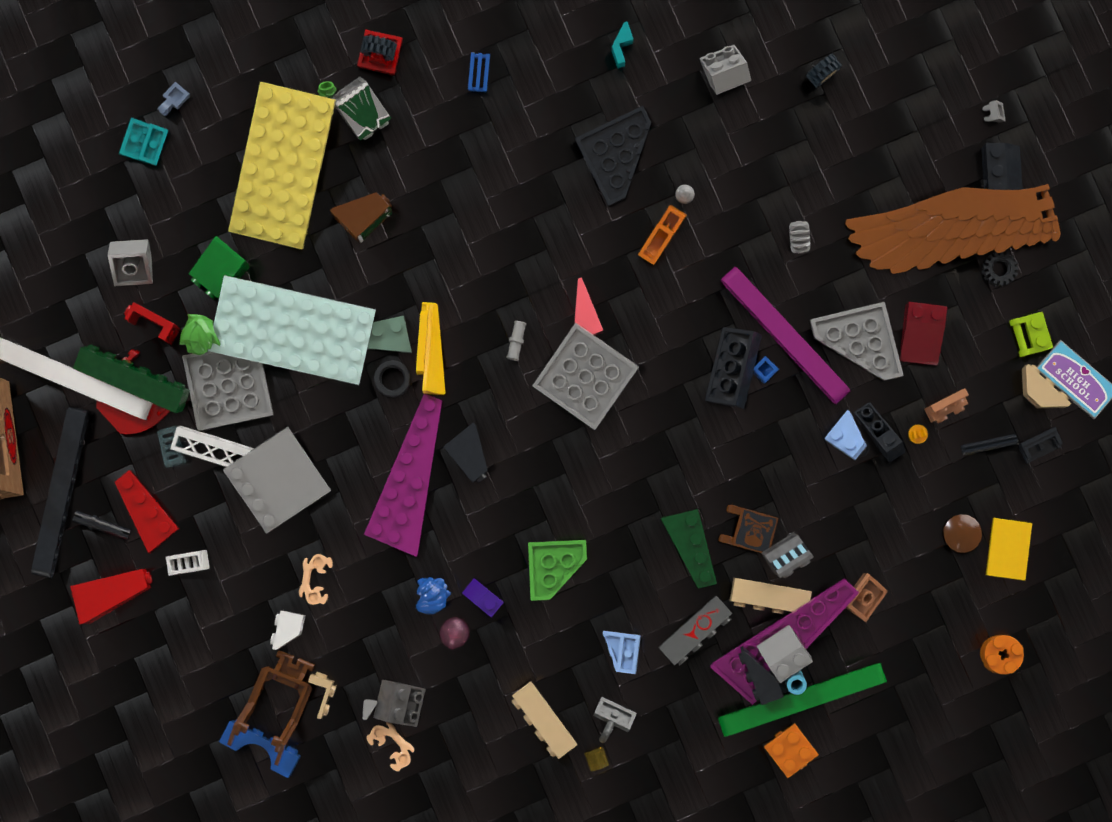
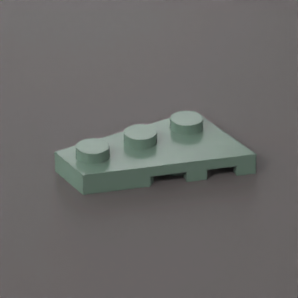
M404 316L373 322L367 349L412 353Z

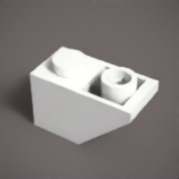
M281 611L280 614L276 615L275 625L277 630L276 633H272L270 644L273 645L272 649L278 650L302 634L305 615Z

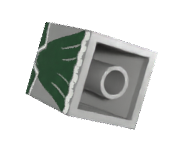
M358 77L331 97V99L336 100L335 108L359 140L370 138L374 130L377 128L382 129L389 124L388 121L391 117L368 83L361 77Z

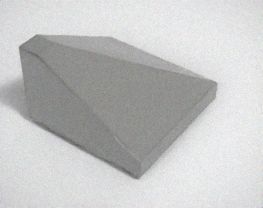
M364 700L363 720L369 718L377 705V700Z

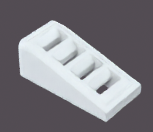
M207 550L166 557L169 576L210 568ZM190 556H192L194 568H191ZM182 558H184L186 569L183 568ZM174 559H177L178 570L175 569Z

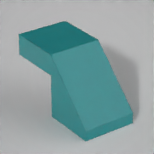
M628 22L623 23L612 45L611 51L617 68L625 66V59L621 48L633 44V36Z

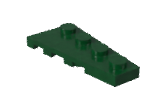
M698 509L660 518L697 588L717 584Z

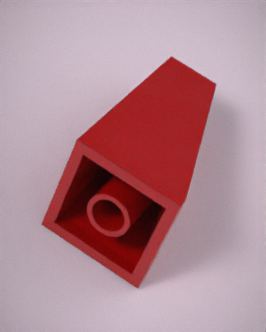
M139 569L70 586L79 624L93 623L150 589V583H152L150 572H147L146 569Z

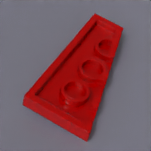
M128 470L115 481L148 553H151L173 535L179 527L131 470Z

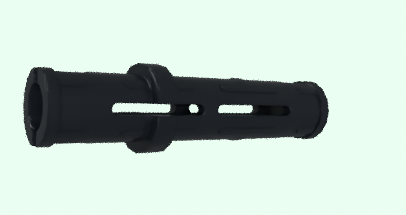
M79 511L75 512L76 516L72 520L74 523L76 522L87 526L90 530L95 529L128 541L130 538L128 536L131 535V529L101 520L96 515L90 516Z

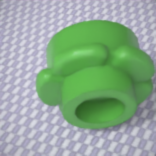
M330 81L322 82L318 89L319 95L327 98L333 97L337 91L334 84Z

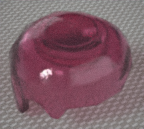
M453 617L443 623L439 634L441 642L446 647L454 649L465 644L470 632L468 624L463 619Z

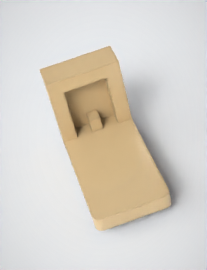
M316 672V675H310L308 682L326 688L317 716L318 719H322L329 712L330 705L327 703L329 697L333 698L336 686H333L335 681L327 679L328 675Z

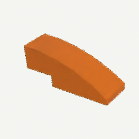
M670 205L638 255L654 265L687 215Z

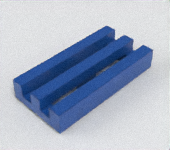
M471 52L468 91L487 92L490 54H475ZM475 58H478L476 87H472ZM482 59H486L483 88H480Z

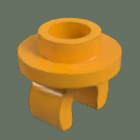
M914 425L910 428L908 436L913 443L921 444L926 441L928 431L922 425Z

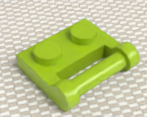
M1043 311L1009 321L1015 332L1020 349V357L1053 348ZM1022 323H1024L1026 327V331L1031 344L1030 349H1027V345L1020 325Z

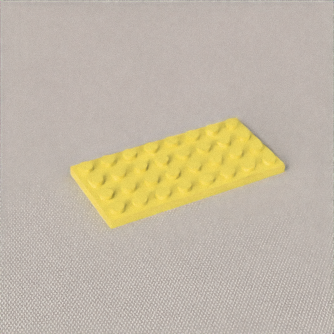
M260 82L228 232L298 249L304 248L336 102L335 99Z

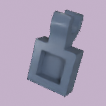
M174 82L163 94L166 100L159 106V112L163 116H167L173 106L178 110L190 97V94Z

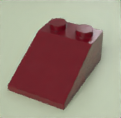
M908 302L905 305L900 361L938 365L946 324L947 306Z

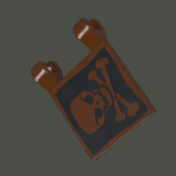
M735 505L727 506L726 511L739 515L734 537L721 534L719 542L759 553L771 547L778 522L777 517Z

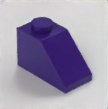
M475 578L462 592L490 617H493L504 603Z

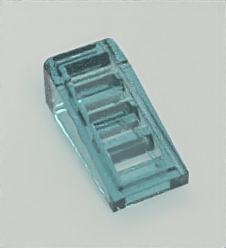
M176 426L157 431L164 464L167 468L186 463L184 453L178 451L167 452V449H170L172 444L165 445V442L173 440L174 436L164 438L163 435L171 432L175 435ZM178 438L176 446L182 448L180 438ZM178 454V458L169 460V456Z

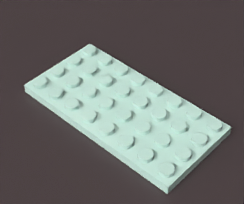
M225 275L213 325L214 332L221 345L213 343L208 351L359 385L376 310Z

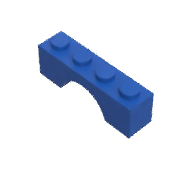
M234 720L229 721L219 741L220 743L235 751L247 744H257L268 752L271 759V770L287 778L291 776L301 755L297 754L298 750L288 746L284 750L279 765H274L278 753L274 751L275 746L271 745L273 737L268 739L263 736L264 732L253 728V730L248 728L246 734L240 732L239 736H235L232 746H229L227 743L236 722Z

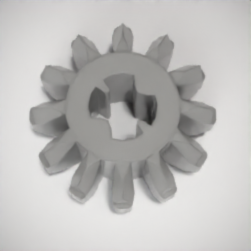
M802 221L792 222L789 226L791 251L798 254L808 252L810 250L809 224Z

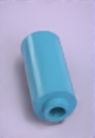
M801 670L784 680L789 692L799 695L806 690L807 683Z

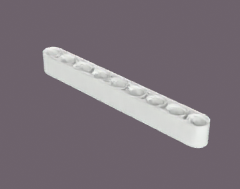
M0 338L1 360L146 420L153 403L58 361Z

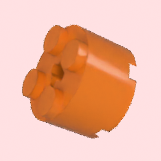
M995 635L983 643L980 656L984 666L989 671L997 674L1014 673L1021 666L1024 652L1022 645L1015 638L1007 635ZM999 651H1002L1005 654L1004 658H1001V656L998 655Z

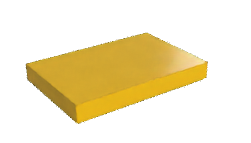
M993 518L986 575L1025 581L1032 523Z

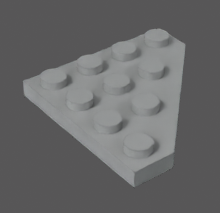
M885 302L810 320L815 340L883 381L904 376Z

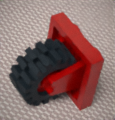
M365 30L357 67L395 76L403 38Z

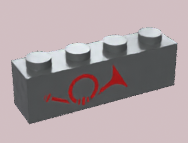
M715 596L658 648L673 665L677 663L681 665L688 659L686 655L691 650L695 652L702 646L701 641L706 637L710 639L717 632L715 629L720 624L724 626L731 620L729 616L732 612Z

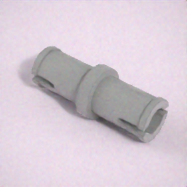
M514 321L512 337H509L510 346L507 355L509 360L519 361L521 345L524 344L525 322Z

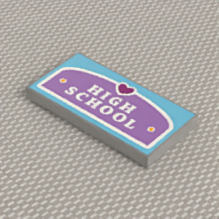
M1061 340L1037 366L1044 378L1050 379L1058 390L1064 392L1071 401L1092 419H1095L1112 399V383Z

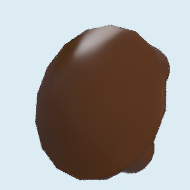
M960 514L953 516L943 528L945 542L955 552L965 553L972 551L981 541L982 530L980 524L969 515Z

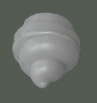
M689 185L679 186L675 193L676 199L682 204L690 203L695 195L693 188Z

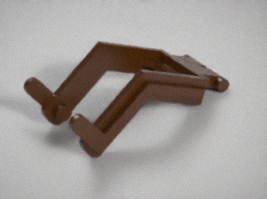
M278 650L276 655L280 659L275 669L269 666L261 669L248 703L234 723L227 745L232 746L235 736H239L240 732L247 733L249 724L246 723L253 713L267 681L273 679L298 690L300 698L293 715L281 736H274L271 745L275 746L274 751L278 753L274 763L277 766L281 761L289 739L299 723L312 692L311 684L305 682L304 678L307 671L312 672L315 665L300 658L295 665L292 663L295 656Z

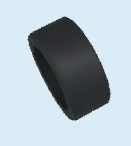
M386 361L379 365L375 371V386L380 393L387 397H400L410 387V372L399 361ZM389 368H397L403 373L404 382L397 390H388L382 384V374Z

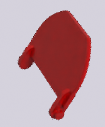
M132 349L128 352L129 357H124L123 359L133 362L140 355V352ZM98 400L96 403L97 409L120 434H135L146 431L155 426L170 412L165 408L152 404L146 420Z

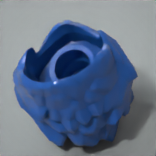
M420 578L417 581L419 584L417 594L420 595V599L416 604L418 611L425 614H435L446 607V599L450 596L451 592L447 590V584H445L444 579Z

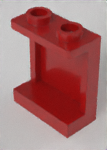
M133 302L132 306L129 305L124 313L126 315L125 320L133 325H136L139 317L142 316L163 327L158 337L170 345L173 344L181 329L174 323Z

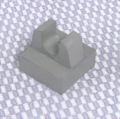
M997 100L991 101L983 107V111L991 112L989 117L984 118L985 121L1005 122L1002 102Z

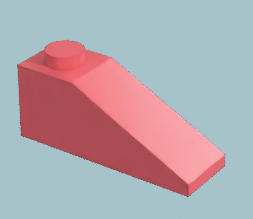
M581 277L577 283L574 324H579L596 336L603 333V328Z

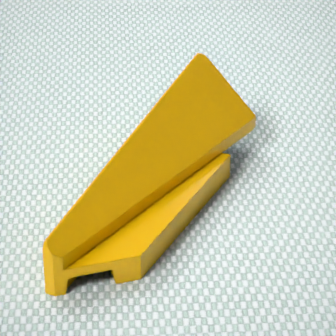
M422 302L416 373L417 375H423V394L445 395L438 305L436 303Z

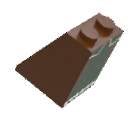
M377 192L330 210L333 217L359 244L393 213L390 200L384 194L380 196Z

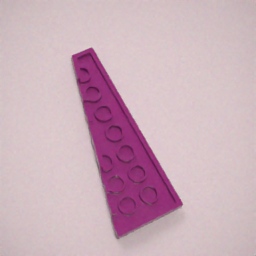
M428 394L423 395L364 533L366 536L416 557L421 538L442 400Z
M847 580L839 581L713 662L710 667L753 705L756 702L752 689H755L753 682L749 683L745 672L748 671L746 664L742 665L738 655L741 653L740 647L744 646L769 668L757 645L790 625L807 649L859 594V591Z

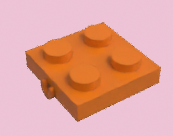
M795 723L785 731L778 732L775 735L776 737L764 746L787 778L798 770H802L811 760L819 755Z

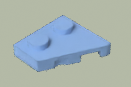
M848 410L825 437L828 443L853 460H856L867 446L852 414Z
M603 631V636L606 639L616 672L636 674L641 635Z

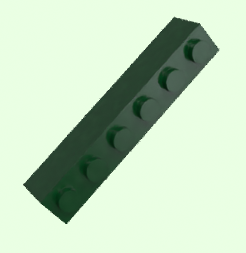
M88 345L80 347L73 369L174 413L183 411L190 392L189 389L184 388V384L176 381L174 383L170 382L166 376L161 374L154 375L150 373L151 370L148 368L133 366L134 363L129 360H119L113 353L99 351L100 348L97 346Z

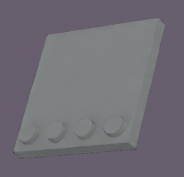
M575 323L533 384V387L595 430L639 366Z
M210 351L201 355L188 354L182 356L198 431L274 415L263 363Z
M286 427L223 469L266 534L331 491L289 427Z

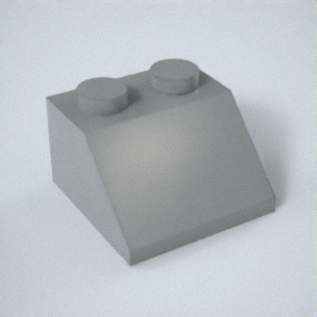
M148 239L110 242L108 259L114 286L153 283L152 257Z
M790 625L757 645L767 665L780 683L813 662L811 655Z

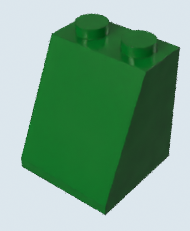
M216 236L189 274L193 277L191 281L199 288L203 285L207 289L205 293L214 300L216 297L218 299L220 297L225 275L240 279L251 266Z

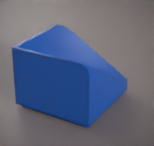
M765 356L754 367L753 374L765 384L779 369Z

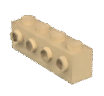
M733 578L730 601L734 602V606L745 607L746 604H750L756 610L764 611L766 607L772 608L773 613L783 614L784 611L793 612L810 601L812 591Z
M531 681L512 695L514 698L512 703L518 710L522 709L526 714L523 716L529 726L532 724L537 729L535 734L541 742L545 740L549 745L546 749L552 757L557 756L559 759L577 746L576 741Z

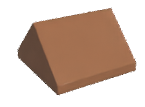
M863 573L854 586L859 591V594L848 604L846 609L867 622L888 591L870 574Z

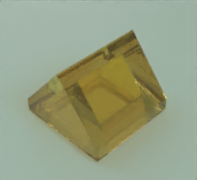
M603 747L585 753L590 771L600 770L609 766Z

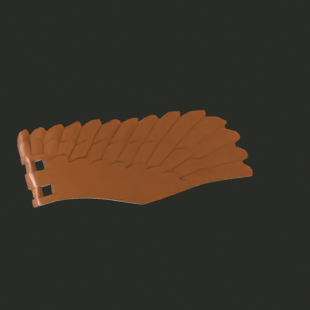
M1049 184L1022 190L959 188L890 212L847 219L845 224L849 229L855 231L848 238L850 242L861 245V248L856 251V255L862 259L871 260L869 264L871 268L877 270L890 269L892 274L906 272L915 266L919 270L926 269L937 261L946 264L959 255L960 258H967L976 253L984 255L992 250H995L996 253H1001L1011 246L1013 249H1019L1025 244L1032 246L1039 241L1044 244L1051 238L1053 241H1057L1061 234L1058 217L1054 215L1053 208H1055L1053 198L1050 197L1048 192L1050 189ZM1041 192V200H1037L1036 193ZM1041 211H1046L1047 218L1043 219Z

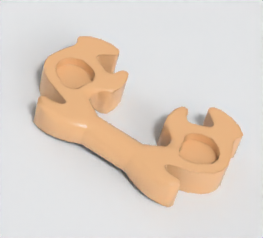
M316 554L312 557L309 564L308 558H305L303 561L304 572L302 584L299 588V596L303 597L305 592L306 600L309 604H325L328 600V594H325L323 597L321 596L320 591L324 590L323 587L317 586L311 590L310 578L314 568L317 569L318 573H326L324 570L326 564L329 568H332L333 561L331 557L327 558L321 554Z
M386 723L389 729L382 725L374 726L371 733L367 735L369 744L373 745L375 739L379 741L378 746H381L386 741V735L392 737L400 746L401 752H394L390 756V759L395 758L396 764H391L390 767L395 771H400L401 768L409 765L411 757L408 750L414 752L413 746L399 735L392 723Z

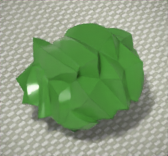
M187 314L189 319L181 332L179 345H186L188 353L197 355L208 352L213 343L221 345L214 332L213 320L203 315Z

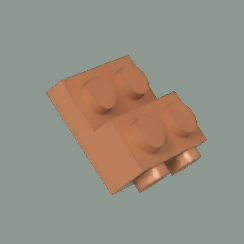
M964 388L924 410L931 422L936 420L937 423L948 419L947 414L954 412L956 415L964 411V406L969 404L965 397L969 394Z

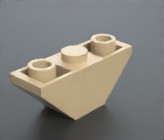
M1027 364L1022 368L1023 396L1037 409L1065 408L1071 404L1068 401L1069 397L1062 391L1058 392L1050 379H1044L1036 366Z

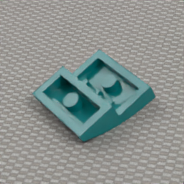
M131 118L119 154L156 166L168 130Z

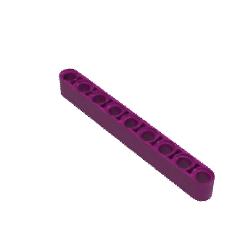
M734 267L721 279L723 285L834 404H837L850 392L848 386L738 268Z

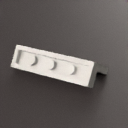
M180 425L176 428L170 449L227 467L233 463L232 456L236 454L244 456L254 448ZM179 436L186 438L190 446L186 448L176 446ZM204 443L208 451L200 454L194 445ZM218 448L223 449L227 457L222 460L216 459L212 451Z

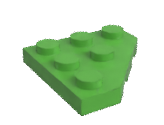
M586 540L528 543L531 601L550 600L587 560Z

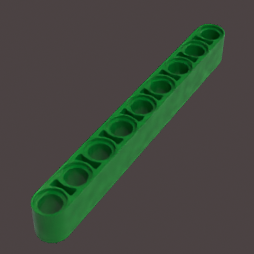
M877 663L806 687L802 694L788 693L783 695V698L761 705L759 703L723 715L718 718L722 733L726 737L887 682L881 663Z

